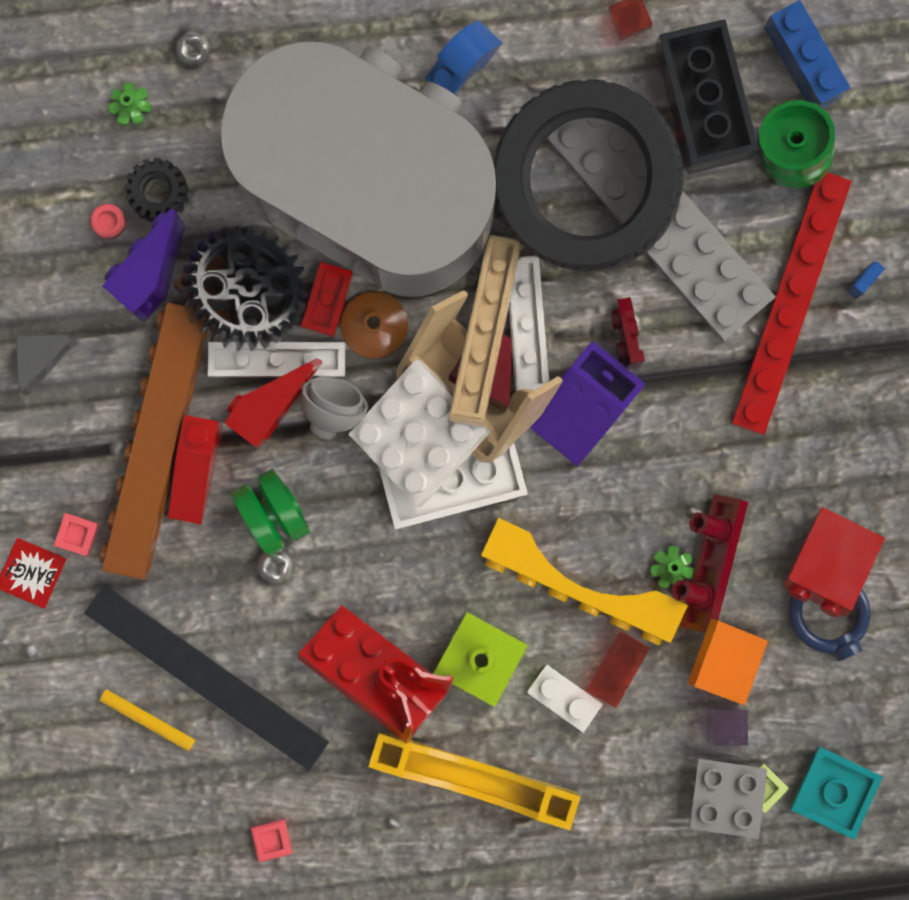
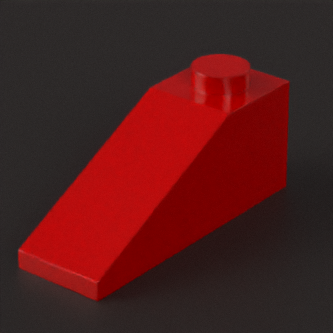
M316 358L243 396L237 395L227 408L230 415L224 423L256 448L264 444L301 394L304 383H308L323 361Z
M184 415L176 453L168 518L202 525L223 425L218 421Z

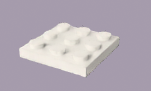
M418 359L408 367L365 415L361 423L355 426L348 435L417 507H422L491 431L485 425L482 427L449 421V412L454 393Z

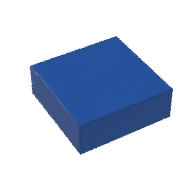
M873 261L848 288V293L855 299H858L867 291L885 268L877 261Z

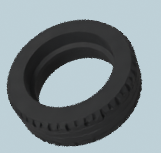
M580 79L564 82L560 86L554 85L540 92L539 96H534L520 108L519 113L514 114L505 127V133L499 139L500 141L496 148L497 154L493 161L496 176L495 200L498 204L499 213L509 231L528 251L542 260L561 268L580 272H597L610 270L634 261L639 256L645 254L661 239L669 228L679 207L683 189V165L680 151L670 126L662 114L647 99L617 83H608L605 80L594 79L582 81ZM584 118L603 119L627 131L639 145L647 168V183L644 196L633 215L614 230L592 236L571 234L550 223L538 209L530 185V171L533 158L543 140L561 125Z

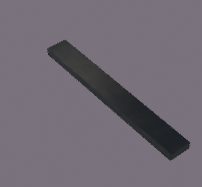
M103 585L84 612L88 617L308 771L311 770L329 744V740L107 585Z

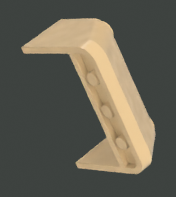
M464 290L430 308L397 368V380L418 359L454 393L455 384L448 381V378L463 353L467 335L466 329L455 319L469 295ZM557 376L535 391L528 388L516 391L510 398L506 412L488 403L484 425L491 432L471 454L484 463L492 462L500 457L542 415L563 380Z

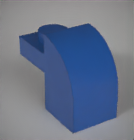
M477 20L464 27L446 44L437 55L439 59L425 79L428 82L440 85L456 96L471 75L486 66L502 42Z

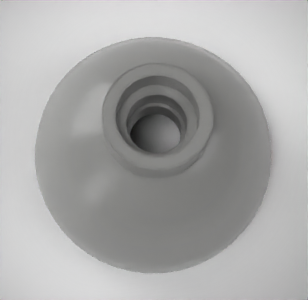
M322 376L311 379L308 383H304L301 390L300 403L303 413L311 422L310 430L313 434L323 439H332L336 436V433L354 428L361 423L368 410L367 401L362 393L354 385L336 377Z

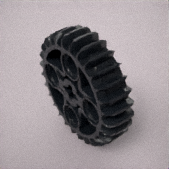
M238 225L235 227L232 235H230L224 227L219 237L212 232L207 242L201 240L197 250L191 252L189 261L186 262L183 272L186 274L181 279V285L185 286L181 292V298L190 299L184 306L185 311L195 310L191 317V323L199 320L203 322L199 330L200 333L208 329L212 331L211 342L220 336L224 338V348L228 346L230 341L236 342L237 351L241 350L244 343H248L252 352L257 347L259 341L262 347L266 349L271 340L277 344L281 341L283 334L289 335L293 330V326L297 325L300 321V315L306 308V304L303 302L307 299L309 293L303 290L307 285L308 279L299 278L304 271V266L294 267L298 255L288 257L286 252L289 249V244L281 248L277 246L278 236H275L270 241L266 239V230H263L259 236H256L252 226L249 227L246 234H242ZM232 252L244 254L247 260L241 261L236 259ZM217 255L222 256L223 270L205 271V268ZM259 256L268 260L274 267H260ZM271 282L281 283L285 290L279 291L275 289ZM212 286L218 291L219 295H210L203 287ZM285 305L280 315L269 323L267 306ZM229 309L231 323L221 318L213 310ZM242 316H251L256 320L257 325L250 326L246 324Z

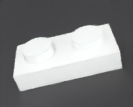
M545 664L527 690L529 695L583 733L603 705L547 664Z

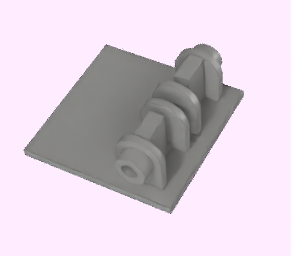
M698 759L692 804L690 803L688 817H690L689 829L759 839L767 769Z

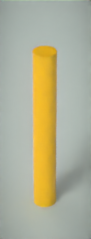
M107 689L99 700L188 752L196 741Z

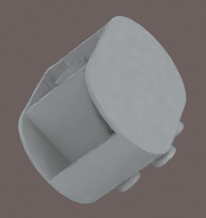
M300 42L286 45L267 53L253 63L235 84L226 103L221 126L222 149L226 163L232 175L239 183L242 194L250 208L267 223L390 294L407 298L425 297L441 292L462 279L481 257L491 233L496 176L493 160L485 141L471 123L458 115L463 105L461 100L447 89L432 82H426L421 92L397 80L402 70L401 66L388 55L368 46L360 57L342 47L323 42Z

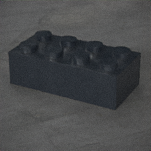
M726 19L659 34L655 48L677 135L679 136L678 139L687 174L753 159L759 151Z

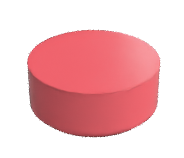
M103 204L93 211L91 226L94 232L101 238L115 239L124 232L126 218L117 206Z

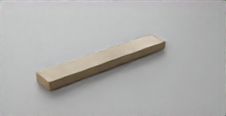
M489 234L449 412V421L484 427L522 244L514 238Z

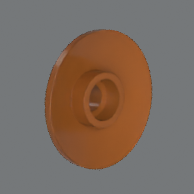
M378 291L362 293L353 298L343 311L341 317L343 339L353 352L362 357L370 359L387 357L401 347L407 336V314L401 303L387 293ZM376 317L380 320V326L377 329L368 327L367 323L370 318Z

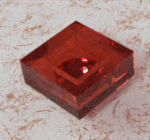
M623 0L609 6L608 12L620 40L652 29L653 23L643 0Z

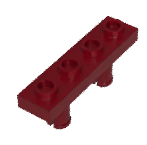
M714 494L708 515L696 512L691 516L689 521L691 531L702 534L703 538L691 582L677 580L672 587V596L677 600L686 602L688 605L681 619L680 627L706 633L711 618L719 620L749 502Z

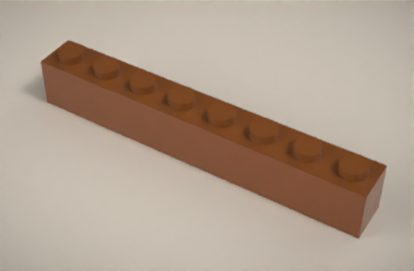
M167 302L165 311L161 310L158 315L156 329L160 330L157 344L152 343L148 356V363H152L149 377L144 376L140 389V396H144L141 410L137 409L133 417L132 429L136 430L133 443L129 442L125 450L124 462L128 463L125 476H120L117 483L116 496H120L117 510L112 509L110 513L108 529L112 531L109 543L104 542L99 562L104 563L102 571L141 580H148L174 474L184 415H188L208 334V330L200 333L199 330L203 324L201 320L191 323V317L195 310L185 311L184 306Z

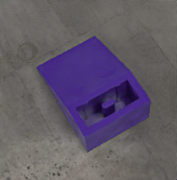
M172 208L167 214L162 212L155 218L151 224L152 231L144 239H137L128 249L127 253L129 256L121 265L117 263L112 266L104 277L106 282L102 287L143 323L167 299L184 233L185 224Z
M591 341L561 378L563 382L544 412L529 427L577 467L646 385L594 341Z

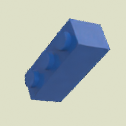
M801 0L769 17L764 29L804 99L819 105L822 109L842 99L851 87Z

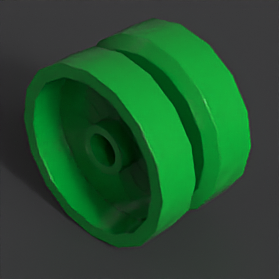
M805 100L787 101L774 107L764 117L759 129L761 165L767 176L779 185L789 188H804L819 182L830 171L835 158V125L829 114L819 105Z
M274 468L257 477V484L264 496L263 499L259 497L253 487L247 484L231 492L233 501L242 518L268 557L285 549V541L278 527L281 526L288 537L296 542L311 533L302 515L303 511L288 485H284Z

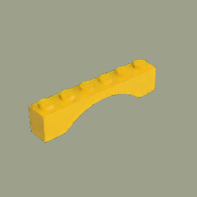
M500 518L497 519L481 554V557L487 559L484 564L485 566L502 574L505 568L518 573L515 580L535 588L536 583H540L549 588L548 595L565 603L568 597L581 603L578 609L595 617L598 616L599 611L612 617L610 624L629 631L630 627L633 626L643 631L641 638L660 646L662 640L668 643L672 642L688 606L656 590L637 595L618 596L603 594L581 587L564 577L547 561L538 549L530 532Z
M381 730L368 766L369 768L401 778L468 795L567 830H571L581 797L576 791L423 743L409 740L406 744L396 735Z

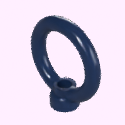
M863 589L855 603L857 608L855 625L848 634L832 640L820 638L808 629L802 614L804 602L791 596L789 602L790 623L797 637L805 645L819 652L834 653L838 662L863 651L859 642L867 632L871 618L869 600Z

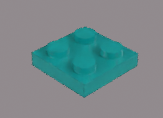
M817 746L789 809L855 840L883 776Z

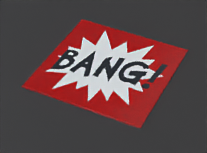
M17 537L0 575V590L45 609L67 558Z

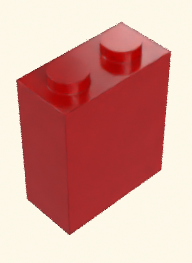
M822 507L815 515L782 587L788 589V594L803 602L810 600L820 605V610L829 616L836 618L839 616L845 617L852 611L885 537Z

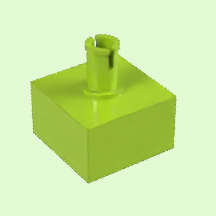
M466 612L434 674L445 677L450 674L453 678V685L495 707L528 645Z

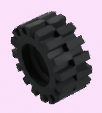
M154 158V161L151 162L149 159L142 160L144 164L141 166L136 164L133 167L135 170L133 174L128 173L126 177L129 181L128 184L125 183L124 189L127 192V195H125L127 201L138 216L142 219H147L148 222H153L162 212L167 214L171 208L176 213H182L185 209L183 207L184 203H188L189 200L187 196L189 186L179 168L170 161L165 160L164 162L160 158ZM157 178L167 181L170 192L164 201L153 203L146 199L144 190L149 181Z

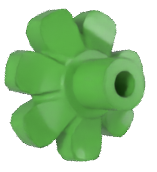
M124 83L123 92L119 89H114L110 96L116 102L108 105L110 113L112 115L119 114L117 121L123 126L129 125L130 119L136 125L142 124L144 117L141 113L148 114L152 109V104L145 101L149 98L147 90L141 87L136 91L133 83Z
M669 546L667 555L663 551L655 553L654 559L658 562V565L651 566L650 573L654 577L661 576L658 581V585L661 588L669 587L670 583L674 585L677 580H683V578H692L694 569L687 567L692 561L689 553L679 556V548L676 546ZM672 565L675 566L674 571L671 569Z

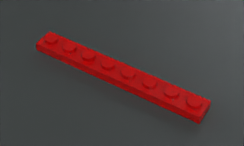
M827 173L819 182L813 184L731 425L762 436L766 433L852 183L851 180Z

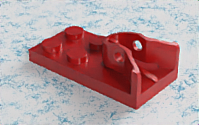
M342 605L298 653L297 658L406 744L447 696L453 683V678L450 674L446 677L431 674Z

